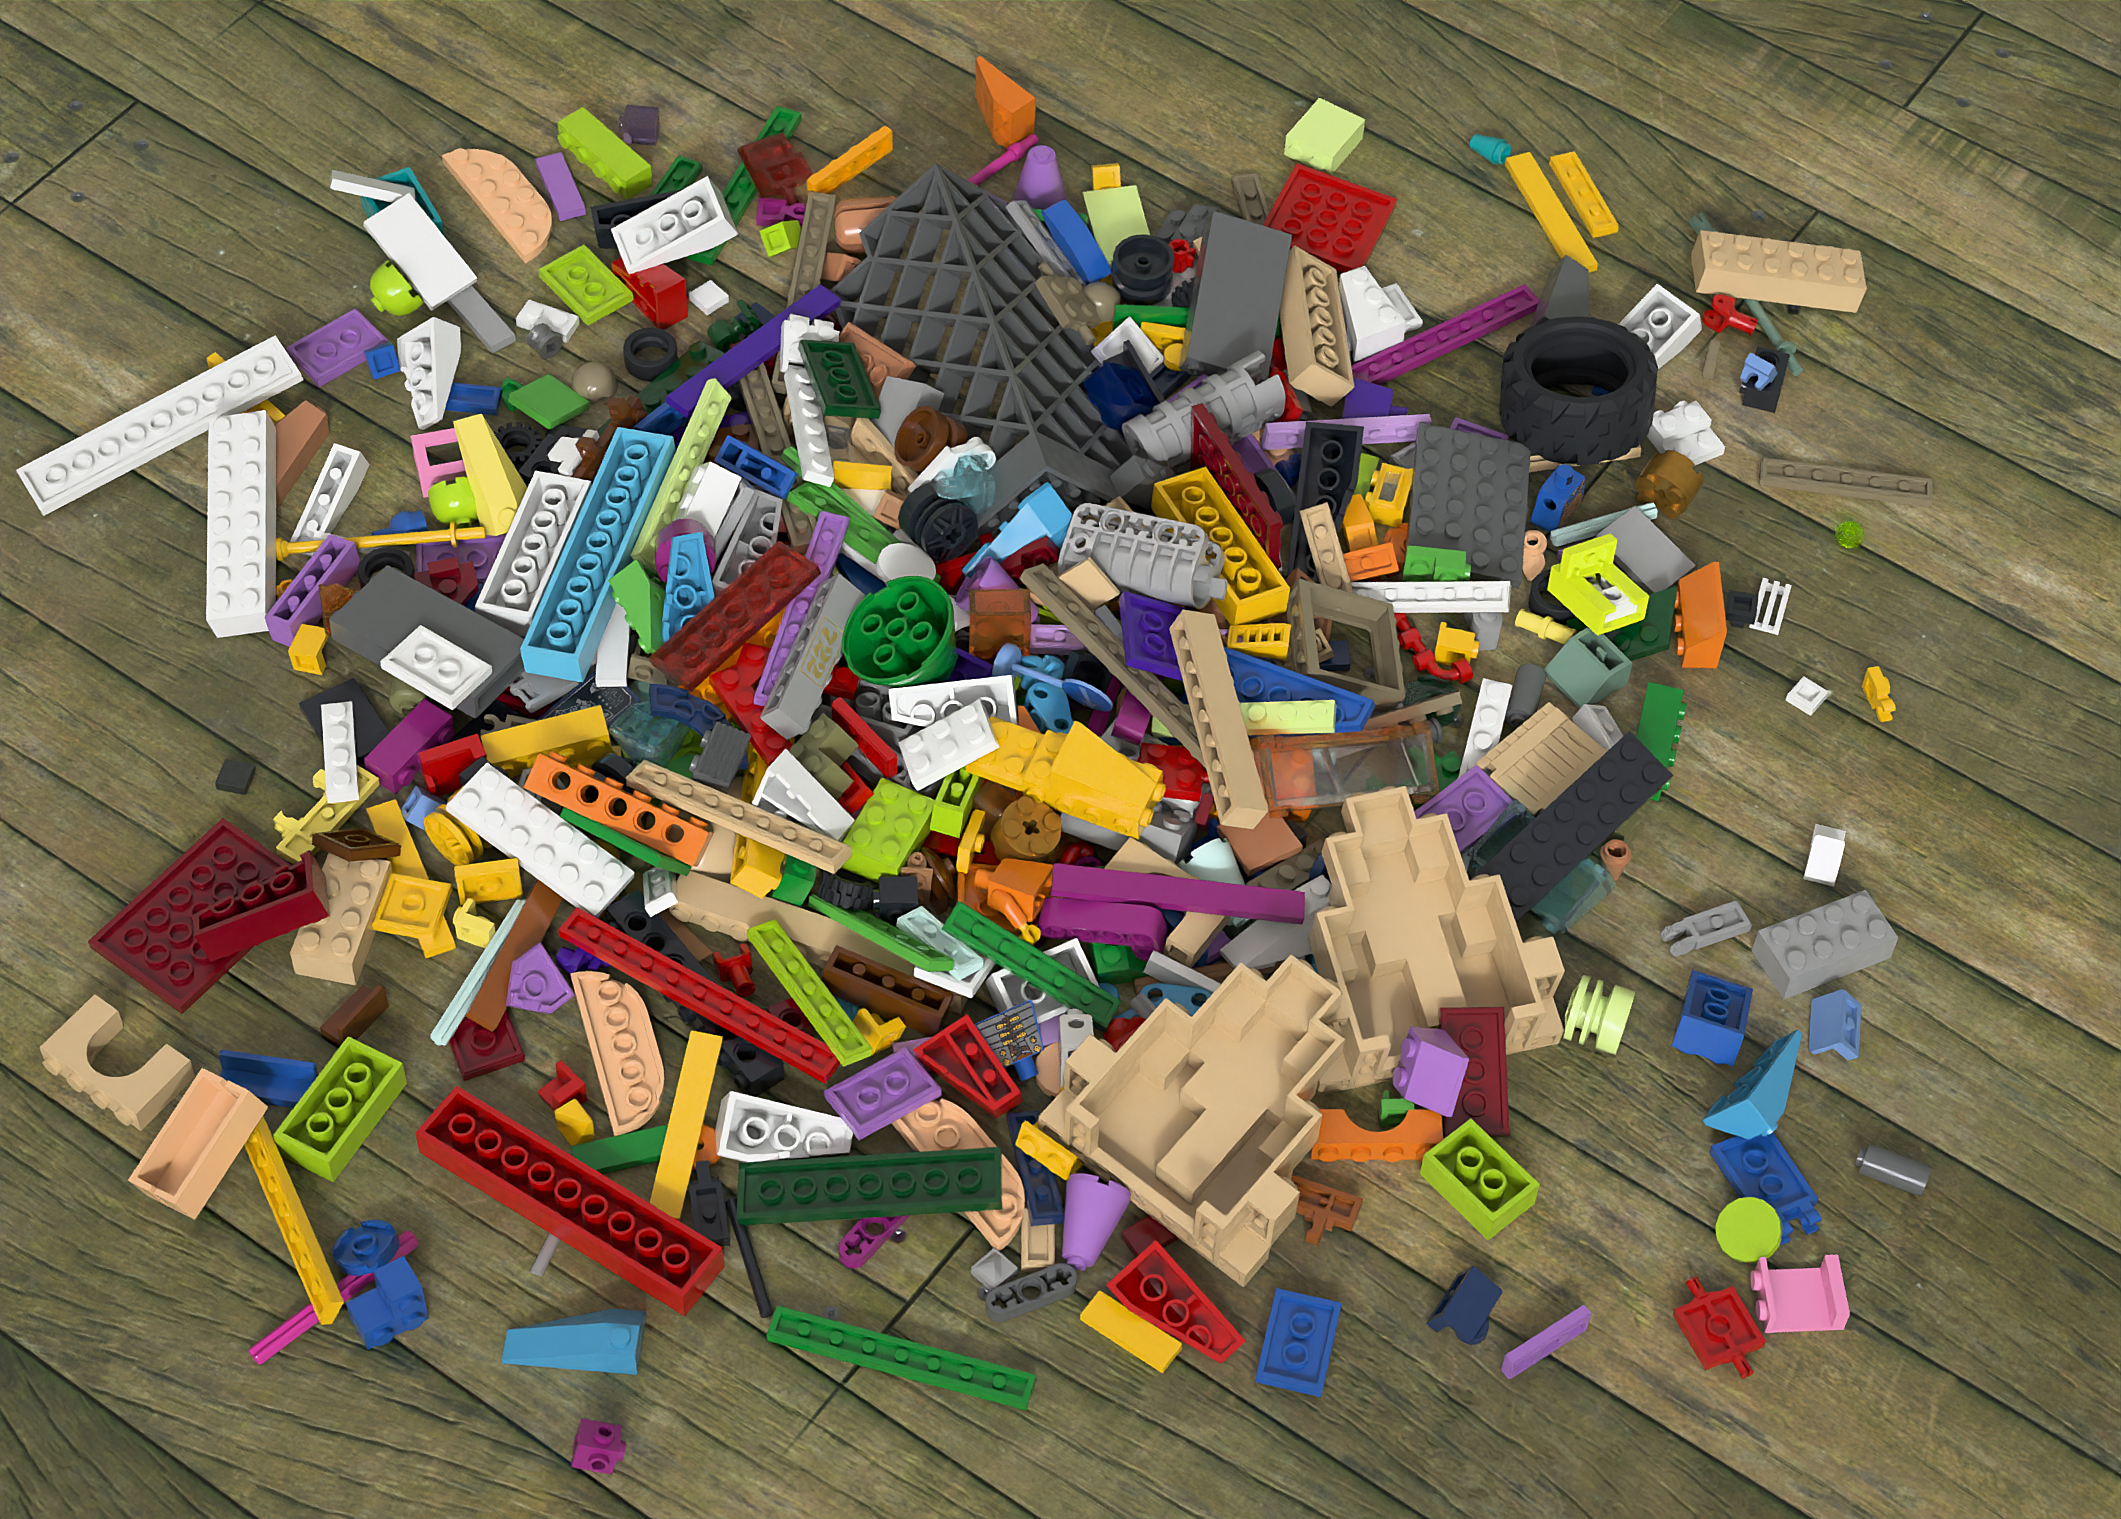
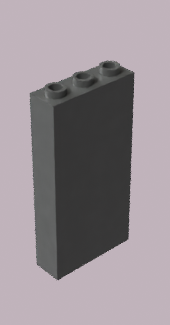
M1217 211L1211 213L1204 224L1179 363L1180 370L1187 371L1193 376H1202L1204 373L1208 377L1213 374L1220 376L1227 372L1229 365L1255 351H1261L1266 358L1260 364L1262 375L1256 385L1268 379L1292 234Z
M388 565L379 573L373 575L370 581L360 591L355 592L351 599L340 610H336L329 619L332 640L381 666L380 661L420 625L491 665L492 674L455 707L475 719L525 671L520 652L524 638Z

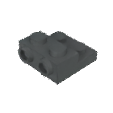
M1194 204L1189 212L1173 209L1155 236L1165 241L1168 245L1174 239H1183L1189 241L1190 248H1194L1193 241L1202 237L1205 222L1213 211L1219 212V208ZM1196 252L1195 259L1198 260L1199 256Z

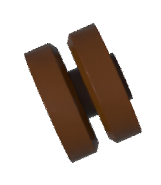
M920 406L913 410L902 422L895 439L894 454L900 464L921 474L946 446L953 448L966 444L968 442V432L965 425L961 422L945 416L929 406Z

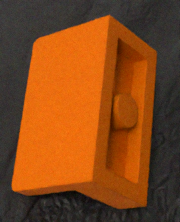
M1392 542L1343 554L1351 582H1359L1399 572Z

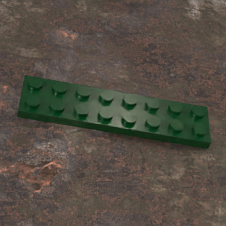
M1001 1147L739 1163L736 1219L738 1224L743 1225L1003 1210Z

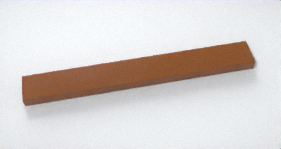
M568 822L589 839H595V835ZM539 879L535 881L465 1014L466 1017L491 1032L496 1029L507 1008L506 1000L512 961L536 943L542 941L563 900V897Z

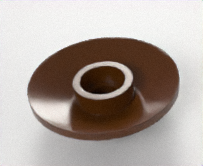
M921 847L925 858L950 898L953 901L956 900L953 875L958 872L949 857L942 860L929 848Z

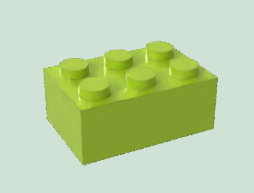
M881 778L873 791L874 795L868 799L842 842L852 848V856L840 867L878 884L879 877H900L901 867H907L908 857L915 852H919L931 832L930 824L933 804L935 802L932 798L884 778Z
M1469 1119L1426 1152L1423 1156L1420 1175L1487 1240H1490L1535 1204L1540 1186L1526 1170L1472 1119Z

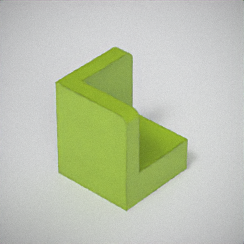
M798 220L783 221L759 231L768 257L777 256L791 249H798L801 235Z

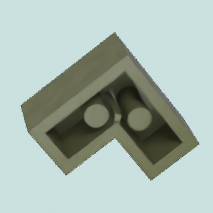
M822 713L797 743L790 748L789 752L836 801L854 782L840 766L859 745L839 725Z

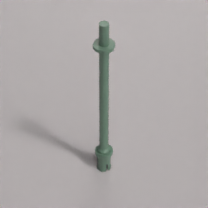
M1703 213L1698 214L1701 221H1699L1696 215L1689 221L1690 226L1697 235H1699L1700 230L1718 232L1717 229L1712 228ZM1743 298L1776 348L1775 351L1790 354L1787 367L1794 376L1800 375L1803 372V368L1793 355L1797 349L1796 345L1793 342H1785L1757 300Z

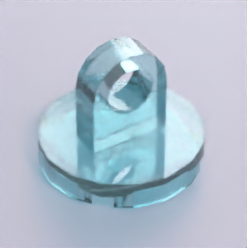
M974 454L961 457L954 467L953 477L937 481V495L943 498L962 501L975 515L986 512V508L991 507L995 495L994 478L992 474L987 473L985 468L989 467L987 462L981 456Z

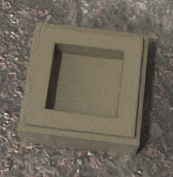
M1709 341L1702 372L1703 379L1713 380L1721 341Z

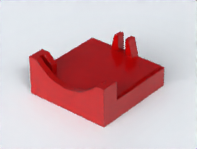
M478 734L418 752L424 789L430 795L438 797L461 788L459 774L481 756L485 759L487 758Z

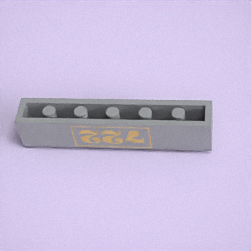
M840 573L820 583L760 716V719L786 740L798 734L802 735L810 728L812 724L811 717L822 702V692L832 679L831 672L834 665L842 657V635L846 622L854 608L865 597V594Z

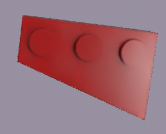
M622 257L611 263L612 273L633 293V304L656 328L665 330L688 317L687 305L689 300L686 295L685 278L664 264L629 274Z
M967 1014L913 1049L918 1061L995 1119L1023 1102L1020 1090Z

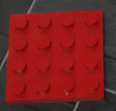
M1296 163L1262 226L1292 234L1290 249L1296 246L1333 267L1336 271L1346 273L1366 265L1396 207L1397 199Z

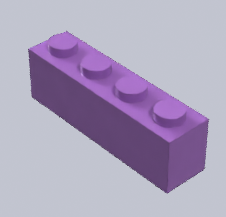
M332 534L327 536L264 617L273 641L290 647L301 624L316 626L358 571L360 559L354 542Z

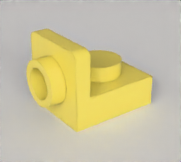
M468 898L463 907L457 908L453 917L457 938L486 949L496 933L494 923L485 917L477 916L474 899Z

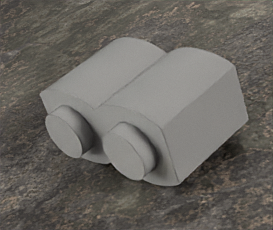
M1464 612L1465 621L1470 626L1469 632L1475 633L1474 640L1480 641L1478 651L1497 649L1503 622L1502 613Z

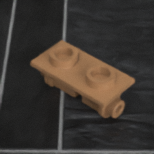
M915 852L908 857L907 867H901L900 877L917 876L918 906H929L933 869L926 868L927 860L925 856L920 852Z

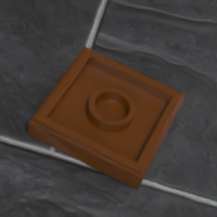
M365 828L312 834L311 845L349 862L400 856L401 845Z

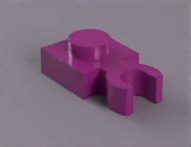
M759 198L756 224L757 226H773L783 221L798 220L799 225L802 226L805 205L796 203L787 206V200Z

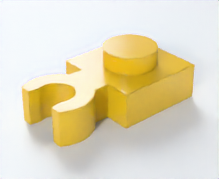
M1879 666L1867 668L1862 683L1865 695L1871 708H1876L1879 721H1890L1893 719L1890 712L1895 711L1896 707L1893 700L1888 696L1890 693L1889 680L1883 676Z

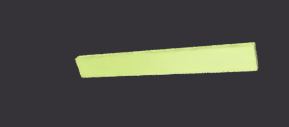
M716 378L707 380L630 555L634 561L637 559L657 570L655 565L656 537L663 527L666 528L676 519L680 501L685 494L693 469L703 464L732 398Z

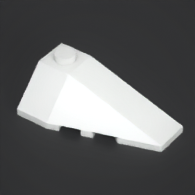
M1013 675L889 689L892 720L928 727L980 699L985 706L989 719L993 716L1018 725Z

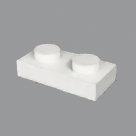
M532 300L526 302L516 317V325L530 331L538 324H547L552 329V333H557L565 343L569 341L580 324L579 316Z

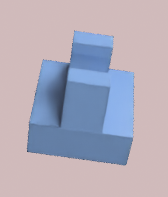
M1750 353L1744 361L1745 366L1740 379L1747 383L1751 376H1757L1758 381L1755 384V388L1761 391L1769 382H1773L1778 373L1774 365Z

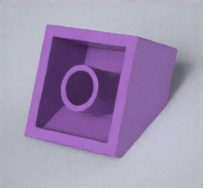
M1410 1026L1407 1037L1402 1042V1054L1398 1067L1393 1072V1085L1404 1099L1441 1115L1452 1117L1469 1058L1445 1030Z

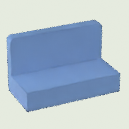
M1844 989L1814 998L1811 1001L1809 1051L1813 1055L1835 1049L1848 1061L1859 1058L1861 1004Z

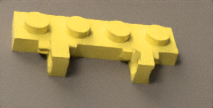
M357 765L359 800L328 804L325 771L320 769L313 776V785L315 788L320 787L325 792L320 801L304 818L301 817L297 821L293 817L287 818L280 811L273 819L275 822L274 828L282 834L283 839L276 847L277 855L292 864L301 861L300 855L308 850L314 856L320 848L311 845L312 834L337 831L380 785L379 778Z

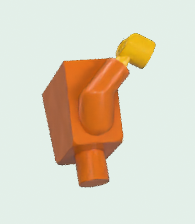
M1005 858L994 872L979 868L974 884L976 887L988 889V906L1002 912L1015 929H1020L1022 932L1018 936L1020 939L1030 945L1035 944L1041 936L1040 929L1037 926L1028 925L1026 922H1033L1042 908L1045 898L1056 897L1051 896L1053 865Z

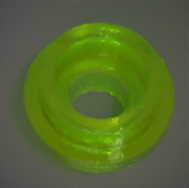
M1845 521L1836 528L1835 539L1843 547L1856 548L1862 544L1864 532L1859 523Z

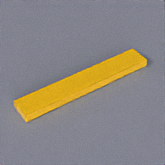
M1527 152L1505 158L1504 165L1560 258L1562 259L1565 255H1568L1587 268L1588 273L1597 271V261L1532 154Z
M396 799L366 808L374 832L401 845L400 856L385 858L386 861L391 863L392 873L428 879ZM444 915L434 941L418 939L425 958L456 949Z
M696 1031L690 1032L650 1199V1204L678 1221L681 1220L723 1042L722 1036Z

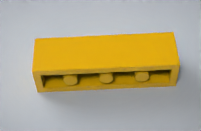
M601 705L480 735L487 755L486 759L495 767L500 766L508 774L509 779L521 775L523 769H532L538 754L548 755L550 750L567 757L566 764L588 757H598L613 751Z

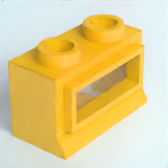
M1382 463L1380 471L1374 470L1370 486L1374 488V491H1368L1365 498V504L1374 523L1395 528L1402 524L1405 507L1407 508L1412 488L1413 468L1407 469Z

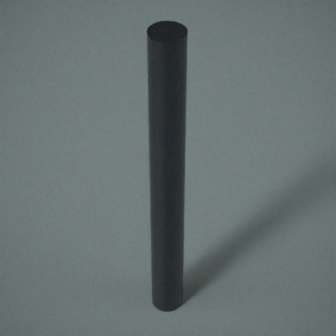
M731 1198L725 1203L760 1316L761 1318H768L773 1315V1309L746 1225L738 1224L736 1219L737 1198Z

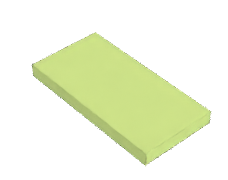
M1133 185L1083 192V202L1092 236L1103 252L1110 268H1113L1112 261L1115 247L1123 239L1133 235H1150L1137 187Z

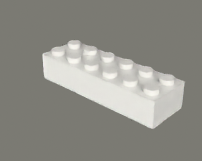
M535 471L475 605L477 614L518 636L526 637L590 491L591 481Z

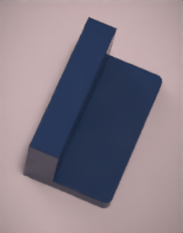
M1471 1266L1456 1275L1426 1324L1436 1332L1449 1326L1469 1342L1474 1339L1502 1294V1289L1475 1266Z

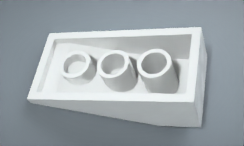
M708 176L611 229L629 274L714 248L738 235L722 193Z
M1656 284L1619 323V325L1626 327L1630 333L1637 334L1648 344L1650 352L1656 358L1658 369L1682 351L1702 330L1700 314L1659 284Z

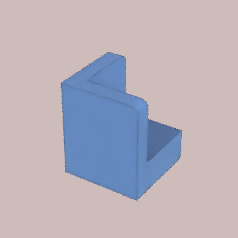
M416 785L402 806L401 814L406 821L425 830L423 824L424 817L431 812H435V808L439 805H447V802L435 795H430L428 791Z

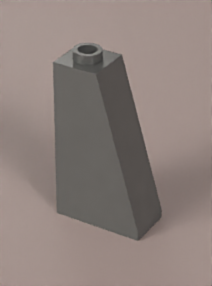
M1565 255L1550 271L1531 326L1535 327L1540 325L1542 321L1558 317H1590L1589 273L1587 268L1568 255Z

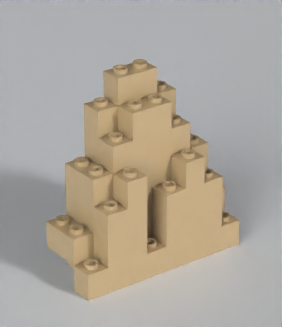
M1387 786L1378 792L1369 794L1358 792L1345 798L1341 814L1348 834L1337 832L1325 839L1322 848V855L1332 884L1328 897L1330 906L1316 913L1308 938L1318 969V975L1324 979L1328 978L1334 981L1339 986L1340 991L1343 992L1340 1007L1328 1019L1325 1025H1332L1338 1029L1345 1041L1342 1054L1318 1080L1315 1095L1319 1096L1393 1080V1072L1398 1067L1402 1054V1042L1407 1037L1409 1027L1439 1029V1008L1504 1007L1506 1055L1559 1044L1564 1028L1553 995L1565 970L1554 938L1543 939L1541 936L1527 939L1524 943L1522 942L1500 874L1490 877L1487 874H1482L1469 881L1447 813L1441 815L1429 813L1416 819L1406 786L1398 788Z
M1291 954L1267 981L1264 980L1263 975L1258 970L1252 967L1248 968L1240 963L1192 1017L1184 1006L1179 1003L1174 1004L1165 998L1117 1053H1115L1114 1048L1106 1040H1098L1090 1034L1065 1061L1064 1089L1039 1115L1038 1129L1076 1155L1079 1162L1109 1184V1180L1125 1187L1131 1192V1202L1244 1288L1268 1260L1270 1246L1295 1218L1300 1192L1291 1181L1292 1173L1297 1164L1318 1141L1322 1114L1319 1108L1310 1100L1316 1094L1318 1080L1343 1051L1345 1039L1342 1037V1034L1334 1026L1325 1025L1328 1019L1340 1007L1343 992L1340 991L1339 986L1334 981L1328 978L1324 979L1314 972L1313 967L1303 959L1298 960Z

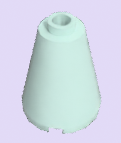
M1220 838L1205 843L1190 853L1193 858L1187 864L1182 860L1177 865L1186 873L1196 876L1201 880L1245 885L1227 838H1224L1223 842ZM1231 917L1226 925L1234 924L1235 927H1239L1250 919Z

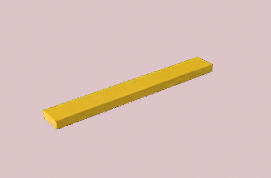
M262 1116L244 1146L321 1325L332 1324L344 1301L265 1118Z

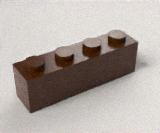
M838 945L835 946L823 969L821 979L833 996L861 1008H866L890 1020L899 1017L907 1027L930 1037L940 1032L949 1014L954 995Z

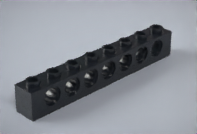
M638 889L606 908L608 919L606 923L654 950H659V953L717 984L658 913L652 917L649 916L645 909L644 896ZM661 993L667 1003L672 1002L676 1006L677 1013L683 1023L686 1025L691 1024L696 1032L722 1036L723 1038L733 1037L729 1040L723 1039L718 1065L722 1069L727 1068L730 1071L732 1079L740 1091L745 1090L750 1096L757 1097L784 1080V1062L781 1059ZM744 1059H752V1060L749 1061V1062H743V1061H742V1060H744Z

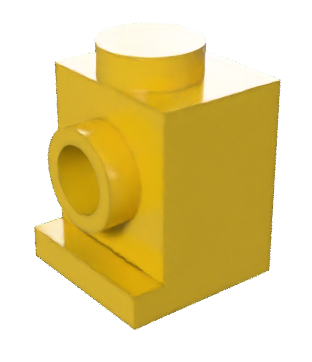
M1441 622L1435 650L1436 663L1451 666L1452 662L1461 658H1465L1469 664L1471 658L1477 659L1480 641L1474 640L1475 633L1462 629L1446 628L1447 623Z

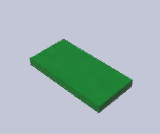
M566 807L561 812L560 817L655 867L685 876L688 875L692 867Z

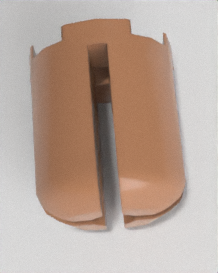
M892 195L844 199L839 202L834 210L837 246L841 251L848 255L865 254L859 232L898 197Z

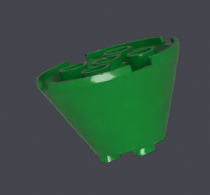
M904 576L886 582L888 586L874 595L872 592L868 593L850 614L842 635V653L850 670L866 682L894 688L946 683V680L954 671L958 654L956 652L953 604L942 586L926 577Z

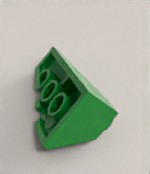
M1105 866L1092 867V868H1101V869H1104ZM1087 942L1092 972L1098 983L1117 985L1134 982L1135 978L1150 976L1144 973L1148 962L1137 958L1131 946Z

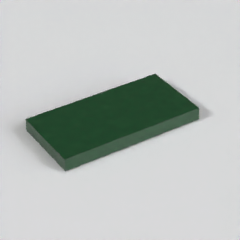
M800 340L798 350L823 415L879 419L881 409L855 344Z

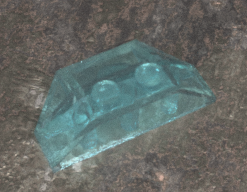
M650 700L631 704L611 725L609 732L632 760L638 763L647 760L664 768L681 748L690 727L667 717L651 716Z

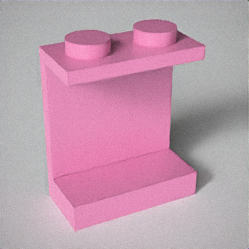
M1825 1255L1820 1268L1768 1270L1766 1257L1759 1258L1755 1270L1751 1271V1288L1753 1291H1757L1758 1295L1756 1316L1758 1320L1763 1322L1764 1333L1844 1329L1850 1312L1838 1255Z

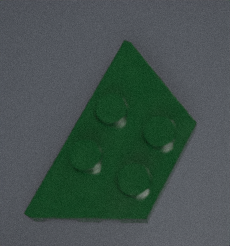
M1676 586L1649 594L1644 620L1604 633L1630 661L1669 649L1674 608L1677 600ZM1578 617L1567 620V627L1576 629L1577 633L1587 628Z

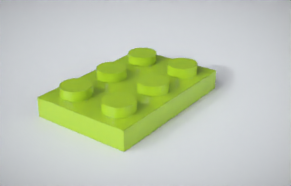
M585 245L538 269L539 277L587 326L633 301V293Z

